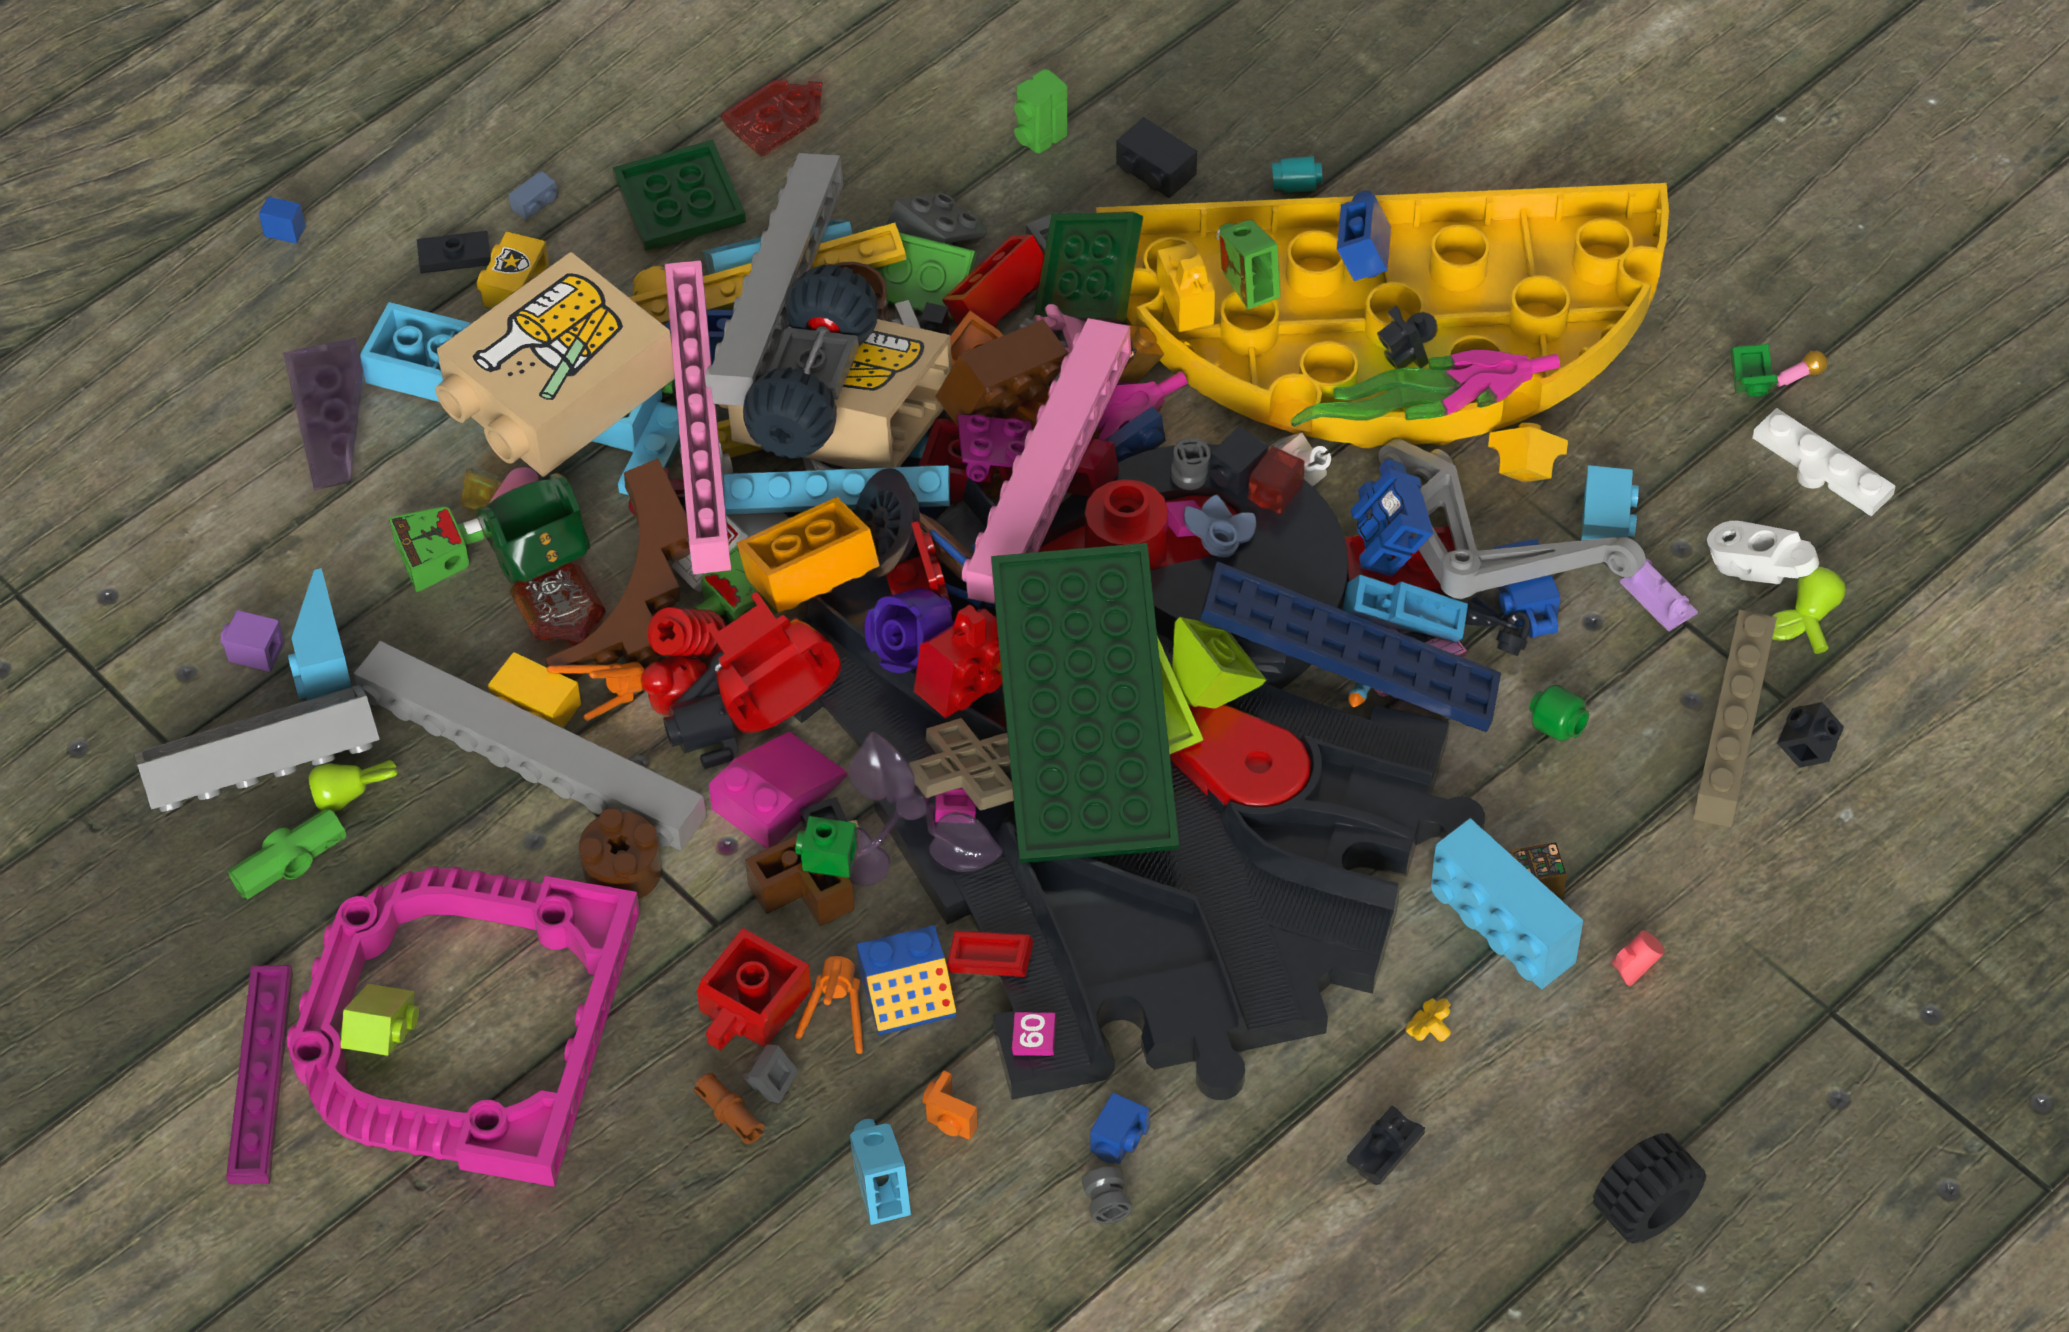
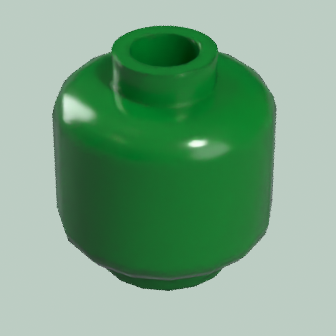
M1560 685L1549 686L1543 692L1538 691L1533 696L1529 705V711L1532 712L1531 720L1533 727L1560 742L1580 736L1589 720V711L1586 710L1585 700Z

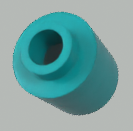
M1314 156L1280 158L1281 162L1272 163L1274 191L1283 190V194L1316 191V184L1323 183L1321 162L1314 163Z

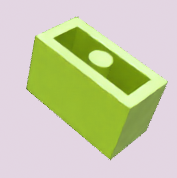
M367 984L343 1010L341 1048L388 1056L399 1043H403L405 1036L410 1030H414L417 1025L419 1008L414 1005L415 991Z

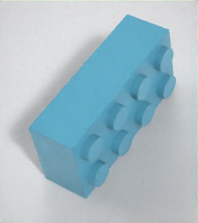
M1471 818L1436 844L1431 889L1435 897L1443 904L1448 903L1460 915L1461 920L1467 927L1476 929L1484 936L1494 952L1504 955L1509 959L1525 980L1534 982L1542 990L1576 963L1583 919Z

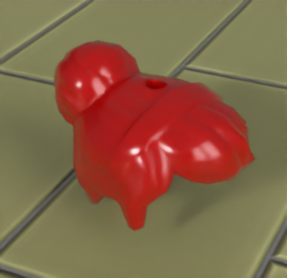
M670 656L661 662L649 664L644 669L640 681L642 689L648 693L652 709L658 714L671 716L669 706L709 668L708 664L687 656Z

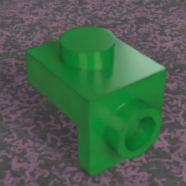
M1769 344L1732 347L1730 356L1735 393L1746 392L1748 397L1769 394V390L1778 383L1777 375L1772 374Z

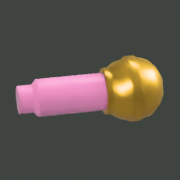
M1817 350L1808 352L1800 363L1780 372V375L1777 376V385L1779 387L1788 385L1806 375L1822 374L1828 365L1826 356Z

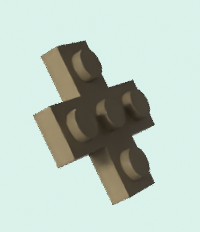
M962 718L927 728L926 741L936 754L909 762V776L926 798L962 787L980 811L1013 801L1012 782L1006 776V773L1011 772L1007 733L979 741Z

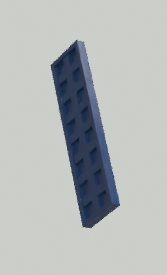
M1217 561L1210 577L1200 621L1244 637L1251 642L1259 643L1282 652L1287 656L1313 664L1323 670L1336 673L1359 684L1382 691L1394 698L1410 702L1430 712L1456 720L1466 726L1484 732L1488 731L1493 721L1501 672Z

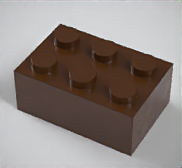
M1042 319L960 354L935 397L957 426L958 414H978L990 418L1001 412L1007 415L1017 409L1020 404L1026 401L1034 403L1047 394L1049 390L1047 386L1061 372L1060 366L1064 357L1069 352Z

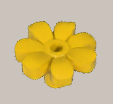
M1434 998L1429 999L1423 1003L1424 1012L1419 1010L1413 1016L1412 1021L1407 1023L1405 1031L1417 1041L1424 1040L1429 1033H1432L1439 1042L1444 1041L1451 1033V1030L1443 1022V1019L1450 1014L1451 1010L1449 1007L1451 1004L1446 998L1439 999L1438 1001Z

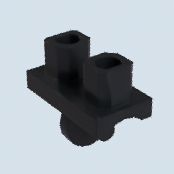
M1395 306L1387 312L1391 323L1377 332L1379 340L1387 349L1384 351V355L1397 372H1400L1412 362L1422 369L1429 363L1423 343L1432 340L1436 336L1438 331L1437 322L1434 316L1425 312L1416 313L1405 322L1400 309Z
M1392 1105L1379 1120L1373 1123L1370 1131L1349 1153L1347 1162L1358 1169L1359 1175L1374 1185H1380L1425 1134V1127L1410 1121Z

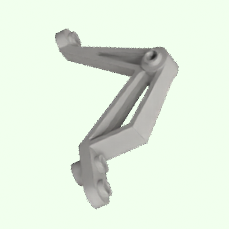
M1398 438L1390 440L1379 451L1381 465L1387 459L1398 461L1405 465L1407 474L1420 478V490L1428 515L1438 507H1444L1455 551L1447 552L1433 526L1434 534L1418 550L1439 581L1443 592L1453 598L1463 599L1474 595L1476 592L1602 562L1607 563L1614 573L1626 578L1634 576L1645 565L1646 558L1643 549L1637 542L1627 537L1478 551L1475 546L1457 469L1449 455L1439 449H1434L1429 453Z

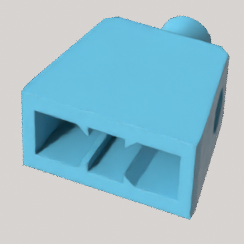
M864 1119L858 1122L854 1127V1131L850 1134L854 1169L870 1224L873 1225L911 1215L905 1164L891 1125L886 1123L878 1125L874 1119ZM888 1174V1182L883 1186H878L875 1177Z

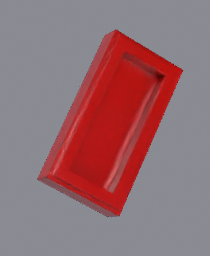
M955 930L946 966L950 973L1026 977L1034 941L1028 934Z

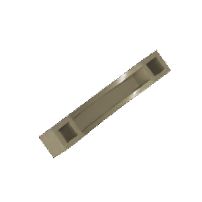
M1739 610L1693 820L1732 828L1777 617Z

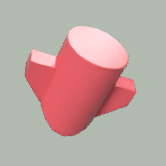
M1643 930L1611 961V964L1619 971L1624 982L1628 986H1632L1660 959L1665 950L1656 937Z

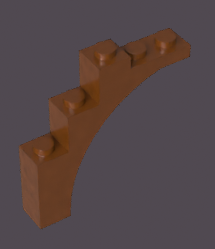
M659 459L624 472L625 489L634 507L639 526V544L635 567L620 601L608 618L583 642L545 658L546 668L550 665H609L617 662L621 656H624L626 663L638 662L643 667L659 659L661 654L652 649L647 636L648 626L652 619L651 613H657L664 608H673L676 602L680 601V588L667 560H681L690 554L687 515ZM559 673L574 681L583 675V673Z

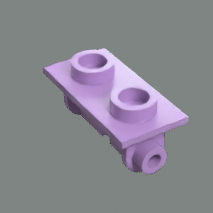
M1646 559L1645 565L1634 576L1624 577L1620 580V583L1668 632L1698 614V611L1689 603V599L1686 596H1682L1652 566V562L1649 559Z

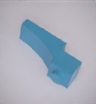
M1359 575L1346 585L1342 610L1386 628L1417 632L1456 643L1463 639L1468 604L1404 582H1399L1393 586Z

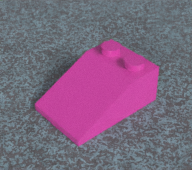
M788 731L735 758L709 783L712 810L768 849L777 845L801 821L799 809L821 802L847 777V771Z

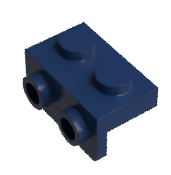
M1153 406L1104 440L1114 443L1118 463L1131 456L1156 449L1166 441L1162 415Z

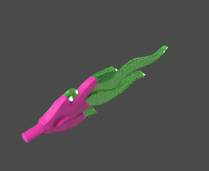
M1469 350L1444 357H1432L1429 359L1430 369H1395L1378 374L1351 387L1334 388V397L1343 400H1355L1386 390L1387 392L1364 401L1319 403L1310 406L1292 418L1291 426L1296 427L1311 419L1320 417L1368 421L1381 417L1393 410L1411 405L1416 406L1405 409L1406 420L1437 418L1460 410L1475 398H1477V407L1483 408L1506 398L1522 383L1531 380L1533 373L1560 368V361L1557 353L1529 359L1527 355H1513L1492 350Z

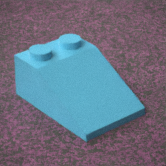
M322 568L315 569L291 637L295 653L288 655L298 698H307V700L352 687Z

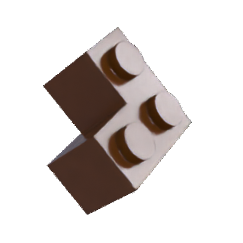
M798 835L745 859L748 886L766 914L799 898L803 899L819 926L855 910L853 884L849 878L803 871L801 855L795 852Z

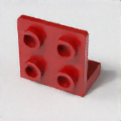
M919 521L912 522L911 525L920 557L901 562L891 572L886 574L891 593L894 595L915 588H924L950 601L930 532L922 534Z

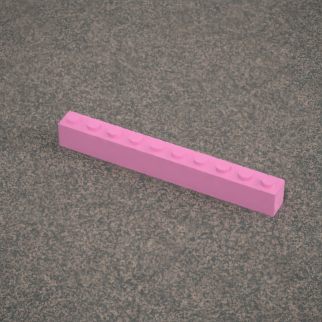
M701 261L665 264L692 569L693 574L731 570L716 405L713 404L711 388H707L705 383L706 370L708 366H712L702 263Z
M1088 318L1082 331L1076 332L1073 339L1072 352L1070 356H1065L1062 361L1061 375L1058 381L1053 380L1051 383L1049 399L1046 405H1041L1039 408L1037 424L1034 430H1029L1027 433L1025 449L1022 455H1017L1014 460L1010 480H1005L1002 485L1000 501L997 507L992 506L990 509L987 528L984 533L980 532L977 536L972 559H966L964 563L962 580L967 582L969 599L995 604L991 556L1039 551L1131 355L1130 326Z

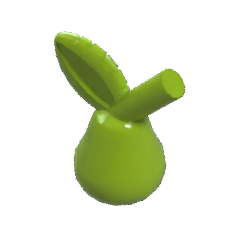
M1818 566L1811 574L1798 578L1795 609L1783 610L1772 615L1777 617L1772 640H1789L1806 631L1815 654L1823 653L1829 648L1819 621L1839 606L1846 594V586L1842 578L1835 572Z
M391 760L364 770L354 765L324 763L316 765L310 771L308 779L316 807L321 811L326 808L328 810L331 809L335 813L363 794L366 790V785L395 777L399 772L395 763Z

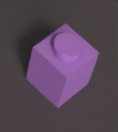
M239 610L236 611L231 623H227L221 633V644L224 645L228 662L271 672L285 644L279 620Z

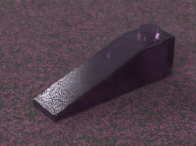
M356 338L283 352L314 490L351 483L364 374Z

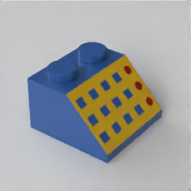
M935 925L857 944L859 972L878 1036L956 1017L946 961Z

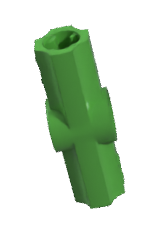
M326 808L292 830L289 828H279L273 831L264 840L261 850L227 870L229 878L239 894L248 900L283 877L287 880H292L303 875L311 867L313 858L347 837L345 829L331 809L328 810Z

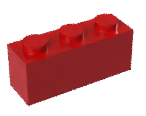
M1011 235L942 299L957 326L968 312L971 311L996 328L998 326L997 322L1005 314L1014 311L1020 306V300L1027 293L1039 288L1044 253L1033 235Z

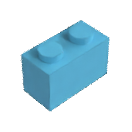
M1588 465L1584 490L1581 540L1635 537L1637 515L1630 514V507H1637L1639 485H1632V469Z

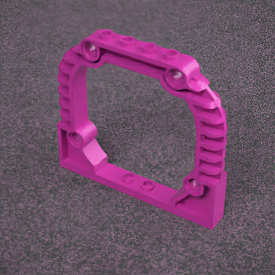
M433 866L416 873H412V871L403 873L399 876L398 880L384 888L383 885H379L367 897L355 896L348 898L339 907L333 924L329 923L326 927L322 956L316 957L312 966V984L309 991L305 990L301 996L299 1020L297 1025L293 1024L290 1027L287 1036V1047L289 1048L296 1077L302 1084L307 1085L311 1101L318 1114L328 1126L341 1134L342 1137L362 1143L364 1146L386 1148L388 1151L409 1152L415 1156L425 1155L442 1161L445 1159L458 1161L460 1170L555 1187L640 916L637 892L544 876L541 884L531 882L530 879L525 878L518 880L508 878L507 875L502 874L497 876L485 874L484 871L479 870L473 872L462 870L461 867L438 868V866ZM427 915H456L536 930L539 942L545 948L561 950L568 947L583 963L588 974L594 975L586 1003L580 1004L576 1012L575 1027L577 1032L575 1038L568 1039L565 1047L564 1061L567 1063L558 1092L541 1090L530 1098L506 1108L494 1100H482L472 1105L467 1113L382 1099L355 1089L345 1079L347 1060L344 1049L341 1048L339 1034L342 1029L343 1010L353 998L365 961L378 957L388 949L399 925ZM555 921H560V923L550 924ZM318 1056L314 1060L306 1061L310 1057ZM488 1125L495 1126L490 1130H482V1128Z

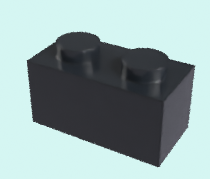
M927 302L920 317V328L949 335L948 307Z

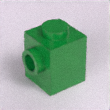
M809 816L806 830L798 832L795 848L796 854L801 855L803 871L850 878L858 846L856 823Z

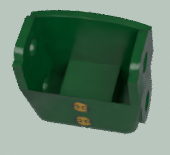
M555 473L550 476V479L519 486L492 500L486 506L477 508V516L485 536L496 554L505 577L511 584L519 581L528 582L583 557L587 550L590 549V542L583 526L579 505L571 485L565 476Z

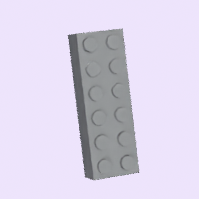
M357 685L141 750L134 754L151 809L159 807L161 812L181 807L183 805L182 800L198 796L199 800H205L221 794L220 788L236 784L237 788L252 786L259 782L258 777L269 773H274L275 777H280L297 771L296 765L311 761L312 765H320L335 759L334 754L349 749L350 754L369 750L373 747L372 742L378 741L380 738L367 695L361 686Z

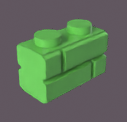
M1043 69L1032 76V80L1027 79L1016 86L1017 103L1014 104V111L1017 115V127L1014 129L1017 140L1023 146H1028L1032 151L1040 154L1050 148L1052 143L1056 144L1067 137V85L1049 69Z

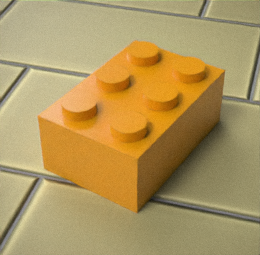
M838 497L737 542L747 580L778 613L793 609L801 602L816 595L827 593L834 587L853 578L862 577L868 571L880 566L870 528Z

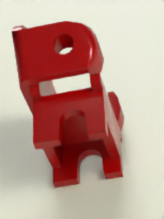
M758 592L751 595L757 606L720 631L717 630L713 622L706 625L708 631L724 653L718 658L722 668L716 672L724 706L738 730L744 733L760 732L790 718L822 695L836 680L842 669L840 658L831 643L822 634L797 618L790 622L788 618L781 615L776 619Z

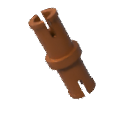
M707 1073L699 1078L695 1084L697 1087L694 1088V1093L700 1096L714 1110V1117L720 1123L727 1124L745 1144L748 1145L757 1141L762 1136L763 1132L761 1130H764L765 1126L744 1107V1100L738 1094L731 1093L713 1073Z

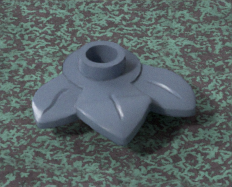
M1214 495L1205 502L1201 510L1188 506L1184 509V522L1187 528L1201 538L1203 547L1214 556L1229 557L1233 555L1238 545L1251 540L1255 533V515L1253 513H1240L1232 516L1218 495Z

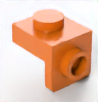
M944 1070L937 1082L931 1081L925 1090L922 1102L926 1104V1120L938 1126L947 1135L954 1137L959 1135L971 1140L978 1128L977 1107L951 1096L953 1091L952 1074Z

